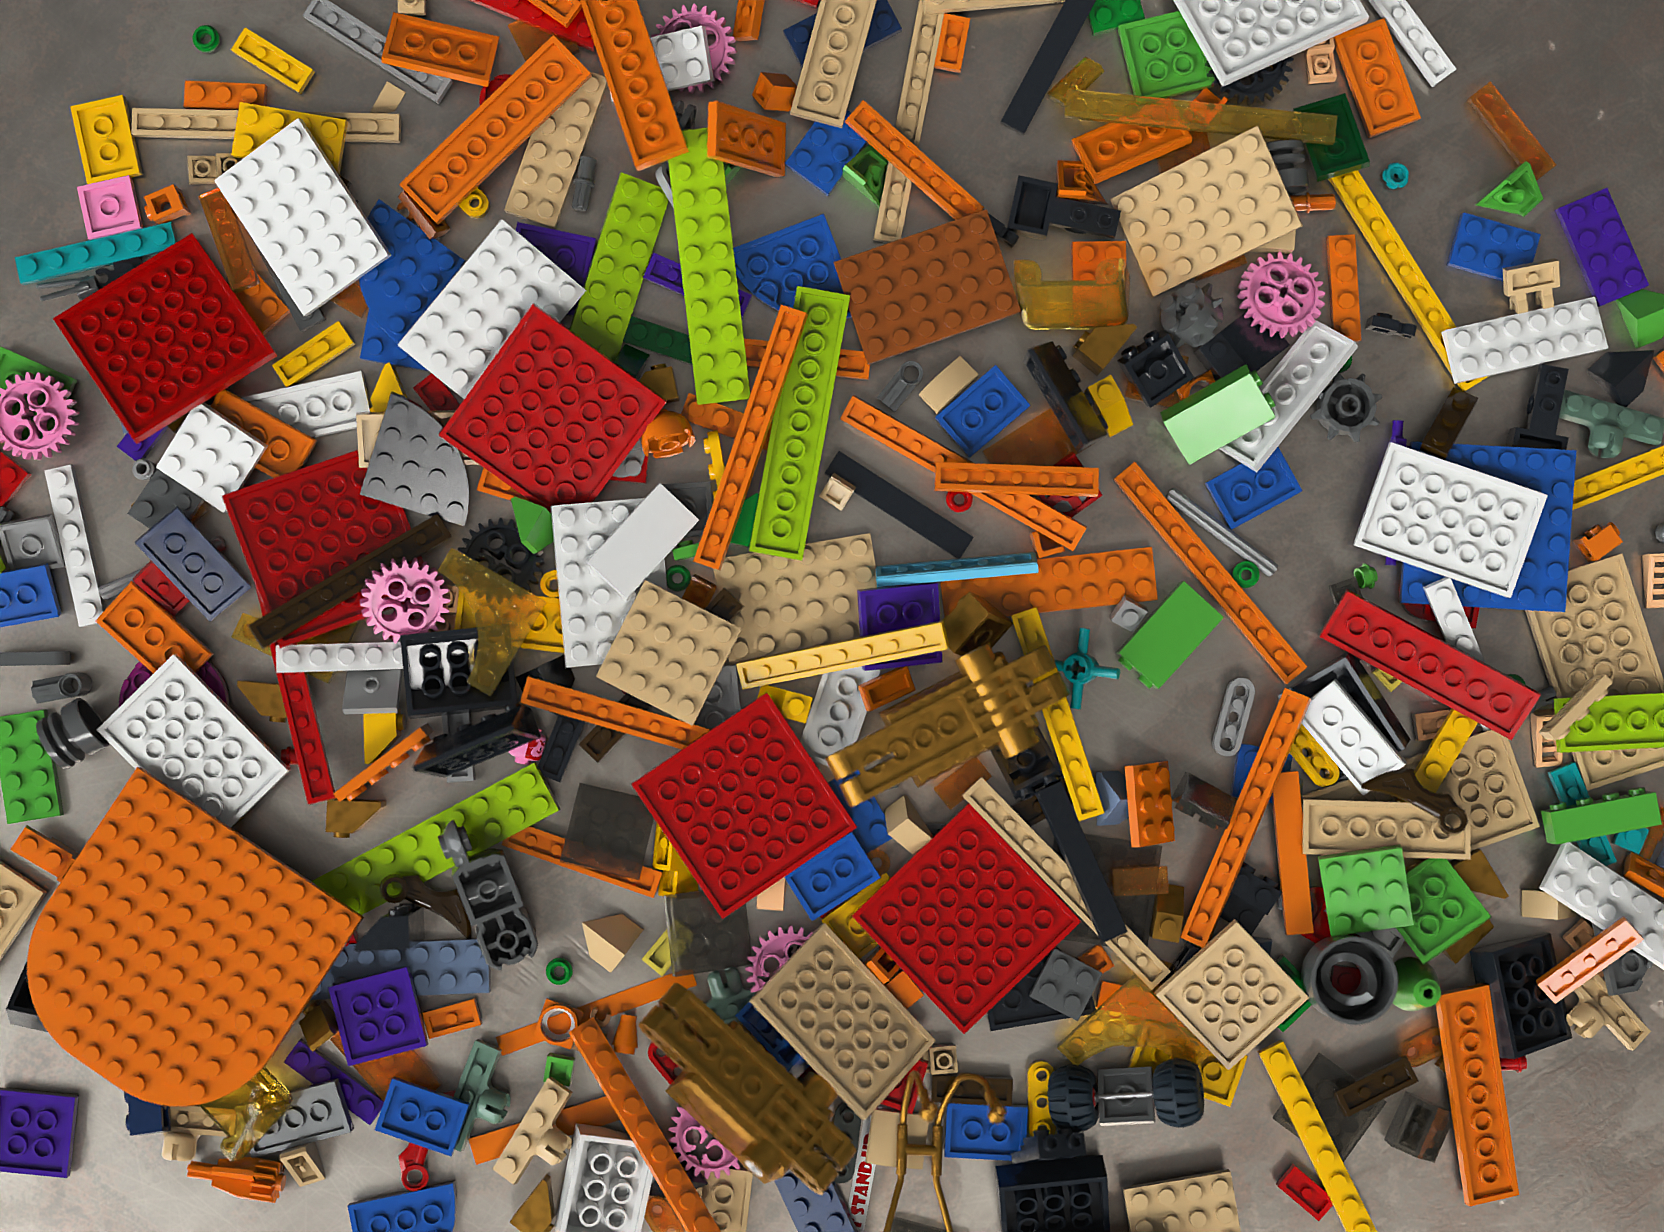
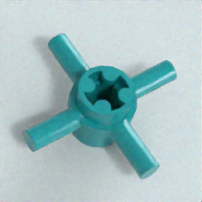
M1087 628L1079 629L1077 653L1070 655L1066 661L1055 660L1058 671H1063L1065 677L1073 683L1070 708L1081 709L1084 684L1091 682L1097 676L1119 679L1120 677L1119 668L1099 666L1097 660L1087 654L1090 629ZM1079 665L1086 668L1085 673L1077 672Z

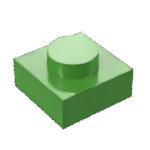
M692 540L678 543V548L672 550L675 561L695 557L699 543L693 544Z
M549 1053L547 1055L543 1082H546L549 1077H553L562 1085L569 1087L572 1082L575 1058Z

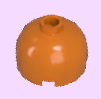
M661 409L654 420L647 425L646 431L640 437L645 456L648 457V453H653L654 458H666L682 453V447L686 444H689V447H691L695 442V437L686 417L675 411Z

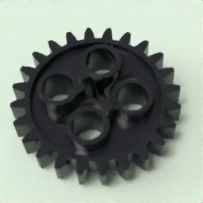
M1288 57L1272 64L1273 71H1266L1263 68L1248 75L1247 77L1250 79L1251 85H1244L1240 80H1237L1222 87L1213 69L1207 73V77H1215L1211 86L1220 85L1221 89L1218 95L1227 92L1228 102L1233 97H1236L1238 106L1244 99H1246L1248 107H1251L1254 99H1256L1259 105H1262L1264 96L1271 101L1274 98V92L1279 94L1283 90L1281 85L1288 83L1289 79L1285 75H1290L1293 69L1286 65L1291 64L1294 58ZM1207 60L1205 66L1211 67Z
M502 518L499 519L498 525H494L493 521L489 519L488 527L486 528L479 523V532L470 529L469 532L472 538L462 539L466 548H458V552L464 556L456 558L457 564L463 565L457 569L459 575H465L461 582L463 585L469 584L467 588L469 593L477 590V599L480 600L486 595L488 604L491 603L493 598H496L498 604L501 605L503 598L506 597L509 603L512 604L514 595L522 600L521 591L525 590L531 593L529 584L538 585L539 582L535 575H543L542 569L537 567L545 564L544 559L538 557L543 554V549L533 554L521 542L518 527L515 528L513 519L509 521L508 525L504 524ZM494 539H501L503 541L499 548L494 549L489 547L490 542ZM484 549L488 551L489 554H491L498 560H502L504 557L507 565L515 569L521 570V573L518 574L514 572L510 567L506 566L501 562L497 565L493 557L488 556L484 553H480V550ZM517 552H524L526 554L525 558L519 562L512 560L513 555ZM486 561L489 563L488 567L483 571L475 569L478 562ZM503 574L512 576L511 581L507 584H500L498 579Z

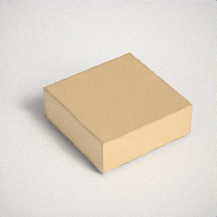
M833 473L819 497L842 511L856 487Z

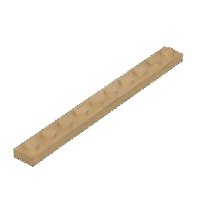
M919 0L895 123V128L917 148L919 147L944 13L924 15L922 0ZM889 161L873 238L875 241L885 243L901 239L912 181Z
M132 108L131 135L134 137L234 139L239 110ZM303 112L347 120L348 126L345 142L401 143L400 114Z
M980 777L962 796L1097 934L1066 863ZM1126 926L1128 932L1105 943L1153 990L1171 971Z

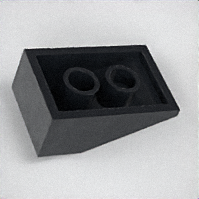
M1246 311L1210 341L1201 346L1194 354L1207 371L1211 370L1215 381L1246 364L1251 372L1258 371L1290 346L1285 338L1280 337L1279 331L1273 337H1270V329L1267 328L1264 332L1260 333L1261 325L1259 323L1252 327L1251 323L1254 319L1252 317L1244 318V315L1247 313Z

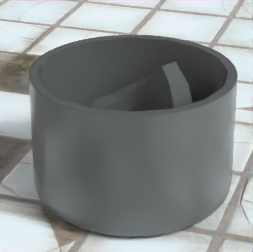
M1346 934L1328 936L1317 942L1309 950L1301 968V984L1303 991L1309 997L1308 1001L1317 1011L1341 1023L1360 1025L1378 1019L1390 1008L1397 993L1398 975L1393 960L1381 946L1368 939ZM1337 962H1352L1360 971V984L1352 993L1341 994L1331 984L1329 972L1331 967Z

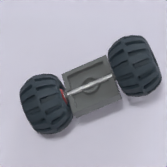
M1173 1058L1159 1064L1155 1068L1154 1074L1152 1067L1098 1070L1097 1085L1096 1077L1090 1069L1082 1065L1069 1064L1053 1071L1049 1077V1112L1052 1122L1057 1128H1071L1073 1133L1090 1129L1097 1123L1098 1118L1101 1126L1155 1123V1109L1159 1120L1172 1127L1184 1128L1195 1124L1203 1117L1204 1089L1199 1067L1195 1063L1187 1059Z

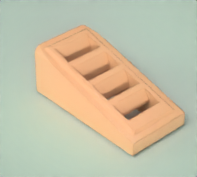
M1664 553L1642 555L1644 608H1663L1664 600H1653V595L1664 594V589H1653V585L1664 584V578H1654V573H1664ZM1655 562H1663V567H1655Z
M1554 709L1535 710L1534 713L1530 711L1534 766L1536 768L1563 765V753L1557 752L1556 740H1546L1539 733L1547 724L1542 723V721H1550L1555 716ZM1553 741V745L1542 746V742ZM1554 752V756L1542 757V753Z

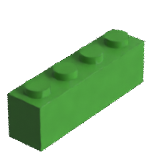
M1645 787L1629 789V794L1619 796V792L1602 794V799L1594 801L1592 797L1576 799V804L1568 806L1566 802L1550 804V809L1541 811L1547 843L1557 845L1662 825L1656 792L1646 791Z

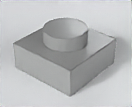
M1124 595L1110 614V619L1114 623L1134 632L1148 613L1146 606Z

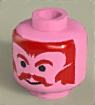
M539 729L540 739L508 751L511 755L515 756L514 762L530 765L531 761H539L541 759L546 744V736L541 734L542 729Z

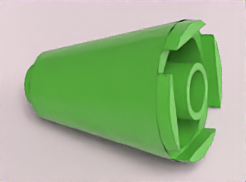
M1415 957L1401 958L1394 962L1398 975V988L1393 1001L1394 1005L1403 1010L1417 1011L1433 1006L1439 1001L1441 989L1438 977L1429 963L1424 965L1419 958Z

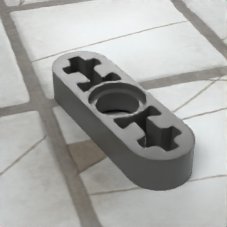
M70 651L0 652V666L70 665Z

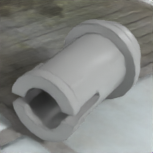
M143 458L133 464L132 470L134 476L138 479L150 480L158 468H156L157 465Z

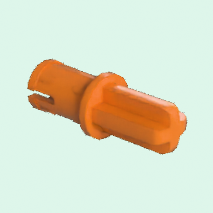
M1306 192L1305 195H1290L1296 211H1305L1306 214H1309L1310 211L1335 209L1336 198L1334 194L1310 195L1309 192Z

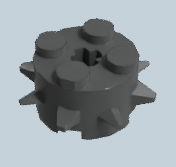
M1187 283L1171 295L1165 296L1161 301L1160 322L1163 326V331L1173 335V342L1177 349L1183 344L1191 345L1192 347L1204 345L1215 336L1212 332L1219 325L1218 321L1221 323L1223 321V309L1220 303L1224 299H1213L1211 297L1212 284L1208 283L1203 288H1199L1193 283Z
M1338 371L1333 378L1332 385L1326 387L1318 396L1316 411L1310 417L1313 420L1320 421L1322 426L1328 430L1327 438L1329 440L1333 439L1337 434H1348L1356 443L1360 440V430L1368 424L1379 425L1380 422L1374 416L1377 409V404L1375 403L1383 397L1382 394L1372 393V389L1364 383L1365 374L1362 373L1356 379H1344ZM1344 402L1349 403L1348 408H1350V410L1347 412H1345L1342 407V403Z

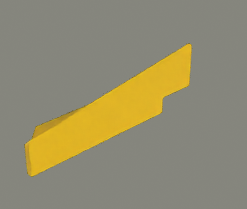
M656 822L652 868L662 870L663 872L660 879L658 896L677 899H697L699 896L697 881Z

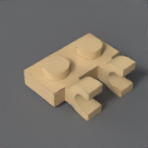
M1553 258L1503 268L1504 295L1511 296L1509 308L1516 310L1517 314L1528 312L1526 293L1537 291L1535 294L1536 305H1541L1543 309L1554 307L1552 288L1560 287L1559 260Z

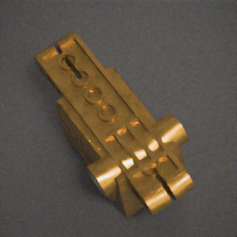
M989 643L954 660L960 671L879 712L885 727L825 758L836 780L850 775L857 770L860 771V774L839 785L849 806L853 807L911 777L919 788L926 784L927 781L937 778L939 775L966 763V761L993 749L997 745L1004 758H1008L1039 742L1033 728L1040 725L1035 713L1071 694L1060 672H1056L1027 687V682L1057 667L1046 645L1008 663L1002 651L994 653ZM893 752V757L865 770L864 767Z
M674 983L658 1001L659 1006L655 1005L638 1024L641 1031L683 1070L665 1092L764 1184L783 1177L788 1170H791L812 1191L822 1195L838 1176L837 1171H842L857 1152L851 1140L830 1121L834 1113L829 1107L838 1097L834 1088L823 1077L814 1072H808L799 1083L783 1065L778 1063L770 1053H767L759 1043L754 1041L753 1037L745 1032L740 1024L734 1020L726 1024L690 989L687 990L684 986Z

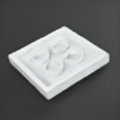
M202 403L189 412L156 468L225 513L227 510L222 500V495L242 489L268 445L206 403Z

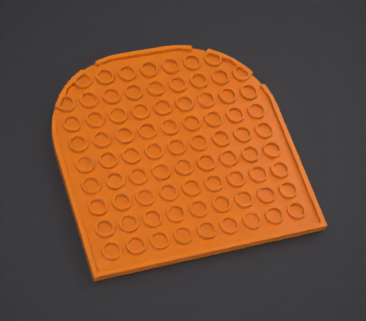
M137 767L45 905L36 922L27 957L29 990L36 1012L52 1038L66 1052L121 1090L141 1100L158 1105L192 1106L204 1104L239 1089L266 1066L364 916L143 768Z

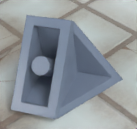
M1119 771L1096 772V787L1105 811L1104 814L1097 815V826L1120 824L1129 817L1126 777Z

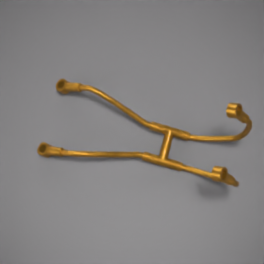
M910 1072L902 1100L900 1124L897 1125L896 1174L898 1178L883 1232L891 1231L904 1182V1175L907 1174V1155L932 1156L931 1175H933V1184L946 1232H953L940 1184L943 1154L942 1119L959 1084L964 1080H974L981 1083L985 1088V1097L990 1109L987 1115L988 1119L996 1124L1003 1122L1007 1110L1003 1105L999 1104L995 1091L991 1088L989 1081L983 1076L975 1073L958 1075L948 1089L940 1107H938L937 1104L932 1102L928 1088L925 1087L919 1072ZM914 1079L918 1086L917 1093L922 1106L919 1112L920 1117L929 1122L935 1120V1125H933L932 1145L908 1144V1125H906Z

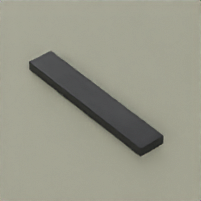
M1066 0L1006 110L1001 123L1024 135L1096 0Z
M838 451L824 473L830 478L835 473L856 487L855 494L957 559L962 557L974 538L840 451Z
M1056 783L1036 792L1035 795L1101 943H1105L1128 932L1062 783Z

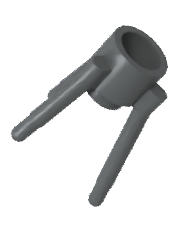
M89 275L76 279L36 285L38 289L75 285L72 288L41 296V301L77 293L79 299L83 300L101 289L99 288L100 283L96 276L90 277Z

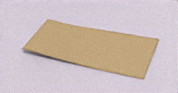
M386 82L370 113L386 114L395 112L406 92Z

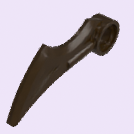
M1413 768L1390 771L1378 775L1361 785L1362 789L1382 792L1403 799L1436 817L1439 828L1447 835H1458L1467 826L1468 819L1466 813L1457 806L1451 795L1437 794L1424 788L1417 780ZM1448 814H1456L1460 818V826L1457 828L1448 827L1445 823V817Z
M391 874L381 881L380 892L387 902L399 903L404 899L443 917L467 939H471V923L457 888L443 892L435 891L426 886L418 875L400 876ZM391 882H399L402 885L401 892L395 896L389 895L386 890Z

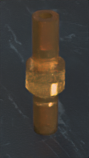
M1663 807L1659 809L1662 825L1648 828L1647 839L1640 853V856L1647 860L1651 859L1658 841L1661 842L1664 836Z

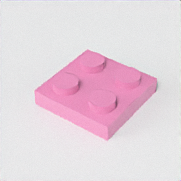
M123 176L77 187L89 240L143 228L131 176Z

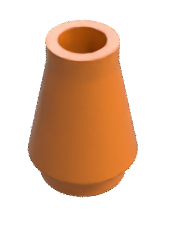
M621 1014L620 1022L611 1044L614 1045V1052L635 1055V1048H638L637 1016Z

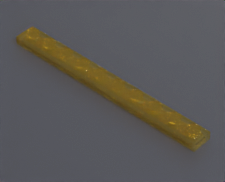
M1067 89L1064 118L1237 136L1259 126L1263 137L1267 139L1300 140L1307 143L1327 145L1335 143L1337 116L1076 89Z

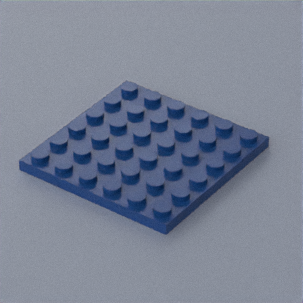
M1410 442V449L1433 456L1420 450L1422 442ZM1454 444L1445 461L1548 495L1511 598L1451 579L1462 606L1565 612L1576 450ZM1402 562L1399 603L1430 604L1423 587L1443 579L1445 576Z

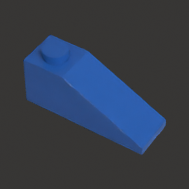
M750 1001L736 1015L741 1023L778 1063L783 1065L795 1078H798L810 1066Z

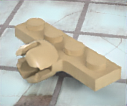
M1598 974L1574 990L1579 997V1001L1567 1014L1566 1021L1570 1027L1576 1024L1573 1030L1583 1038H1593L1603 1026H1607L1628 1050H1635L1651 1032L1618 995L1608 996L1606 983Z
M549 1077L494 1165L493 1170L514 1185L518 1183L535 1155L540 1156L551 1165L560 1163L567 1155L565 1149L570 1150L572 1139L558 1129L555 1123L573 1092L553 1077Z
M170 1106L171 1132L163 1133L162 1157L167 1160L191 1161L195 1158L197 1140L201 1135L237 1137L239 1118L236 1110L200 1106Z

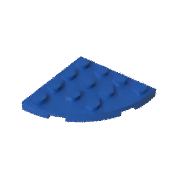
M379 199L367 219L391 253V256L359 279V283L371 314L382 330L398 344L466 261L436 239H429L418 226Z
M824 214L733 248L737 278L757 299L778 312L781 305L793 308L797 286L844 294L834 262L841 260ZM849 307L846 319L852 318Z
M455 1181L424 1187L418 1191H405L349 1203L347 1207L352 1232H453L457 1211Z

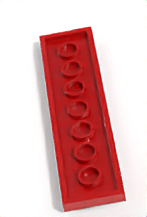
M1346 589L1319 634L1324 640L1511 741L1541 696L1540 692Z

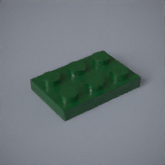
M1346 93L1293 108V116L1317 182L1370 166V160Z

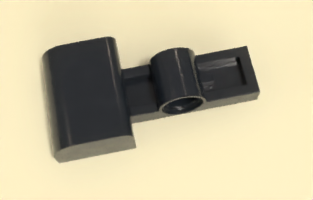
M1018 176L1007 229L1017 235L1041 240L1046 239L1049 225L1061 227L1065 231L1076 234L1089 233L1112 239L1115 238L1121 213L1120 210L1055 197L1058 183Z
M1546 364L1539 365L1534 392L1531 394L1527 404L1526 413L1529 416L1527 428H1511L1508 432L1506 447L1567 449L1569 437L1556 435L1569 369Z

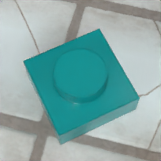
M1641 828L1615 833L1611 843L1635 854H1640L1649 829Z

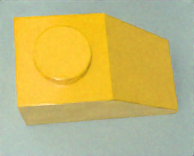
M391 363L384 365L370 398L373 406L369 408L370 412H385L391 391L407 397L396 367Z
M1112 375L1085 389L1084 392L1087 391L1095 403L1092 407L1097 416L1101 414L1109 427L1106 429L1109 438L1133 425L1125 399Z
M771 685L760 687L758 698L767 692L784 718L802 723L807 722L813 699L812 696Z
M398 709V713L363 714L365 764H371L378 760L401 736V730H405V715L401 714V709Z

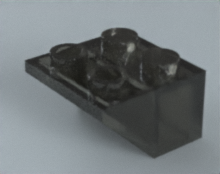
M1185 772L1172 796V801L1177 803L1175 809L1191 817L1197 814L1200 816L1199 822L1218 830L1219 826L1224 829L1228 828L1237 798L1193 774Z
M1405 1091L1384 1140L1392 1147L1409 1155L1435 1163L1453 1122L1452 1112Z

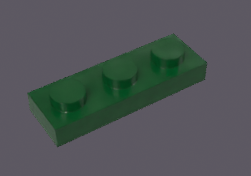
M631 316L623 339L624 343L693 366L689 335Z

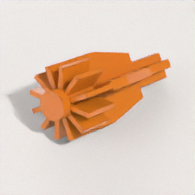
M260 1158L219 1159L217 1165L191 1161L187 1167V1177L211 1180L212 1187L242 1199L276 1203V1198L280 1197L279 1191L282 1192L286 1184V1175H283L285 1171L284 1164Z

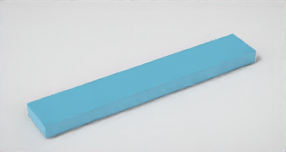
M1034 552L885 565L875 568L877 587L1039 573L1037 557Z

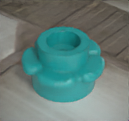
M1391 163L1383 171V180L1386 181V185L1391 189L1402 188L1408 182L1409 172L1403 164ZM1397 174L1398 178H1394L1393 175Z

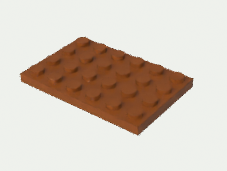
M987 209L834 262L845 295H850L848 307L868 365L1021 313Z

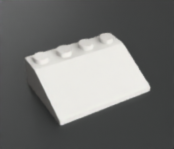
M576 1123L554 1224L556 1232H641L653 1174L629 1134L605 1127Z

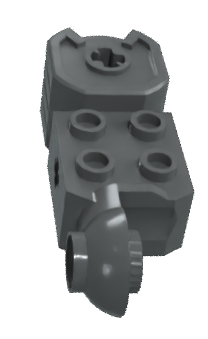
M453 819L447 824L443 834L438 836V840L445 858L452 857L455 866L452 869V877L472 926L476 925L477 940L486 963L494 969L502 970V964H516L522 961L527 954L533 958L538 947L537 935L527 909L523 907L522 897L504 851L492 848L469 856L467 852L473 849L464 826L457 827ZM505 933H510L511 938L505 939V936L502 938L501 936Z

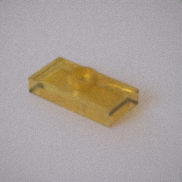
M1084 57L1047 94L1051 100L1067 108L1105 71L1100 64Z

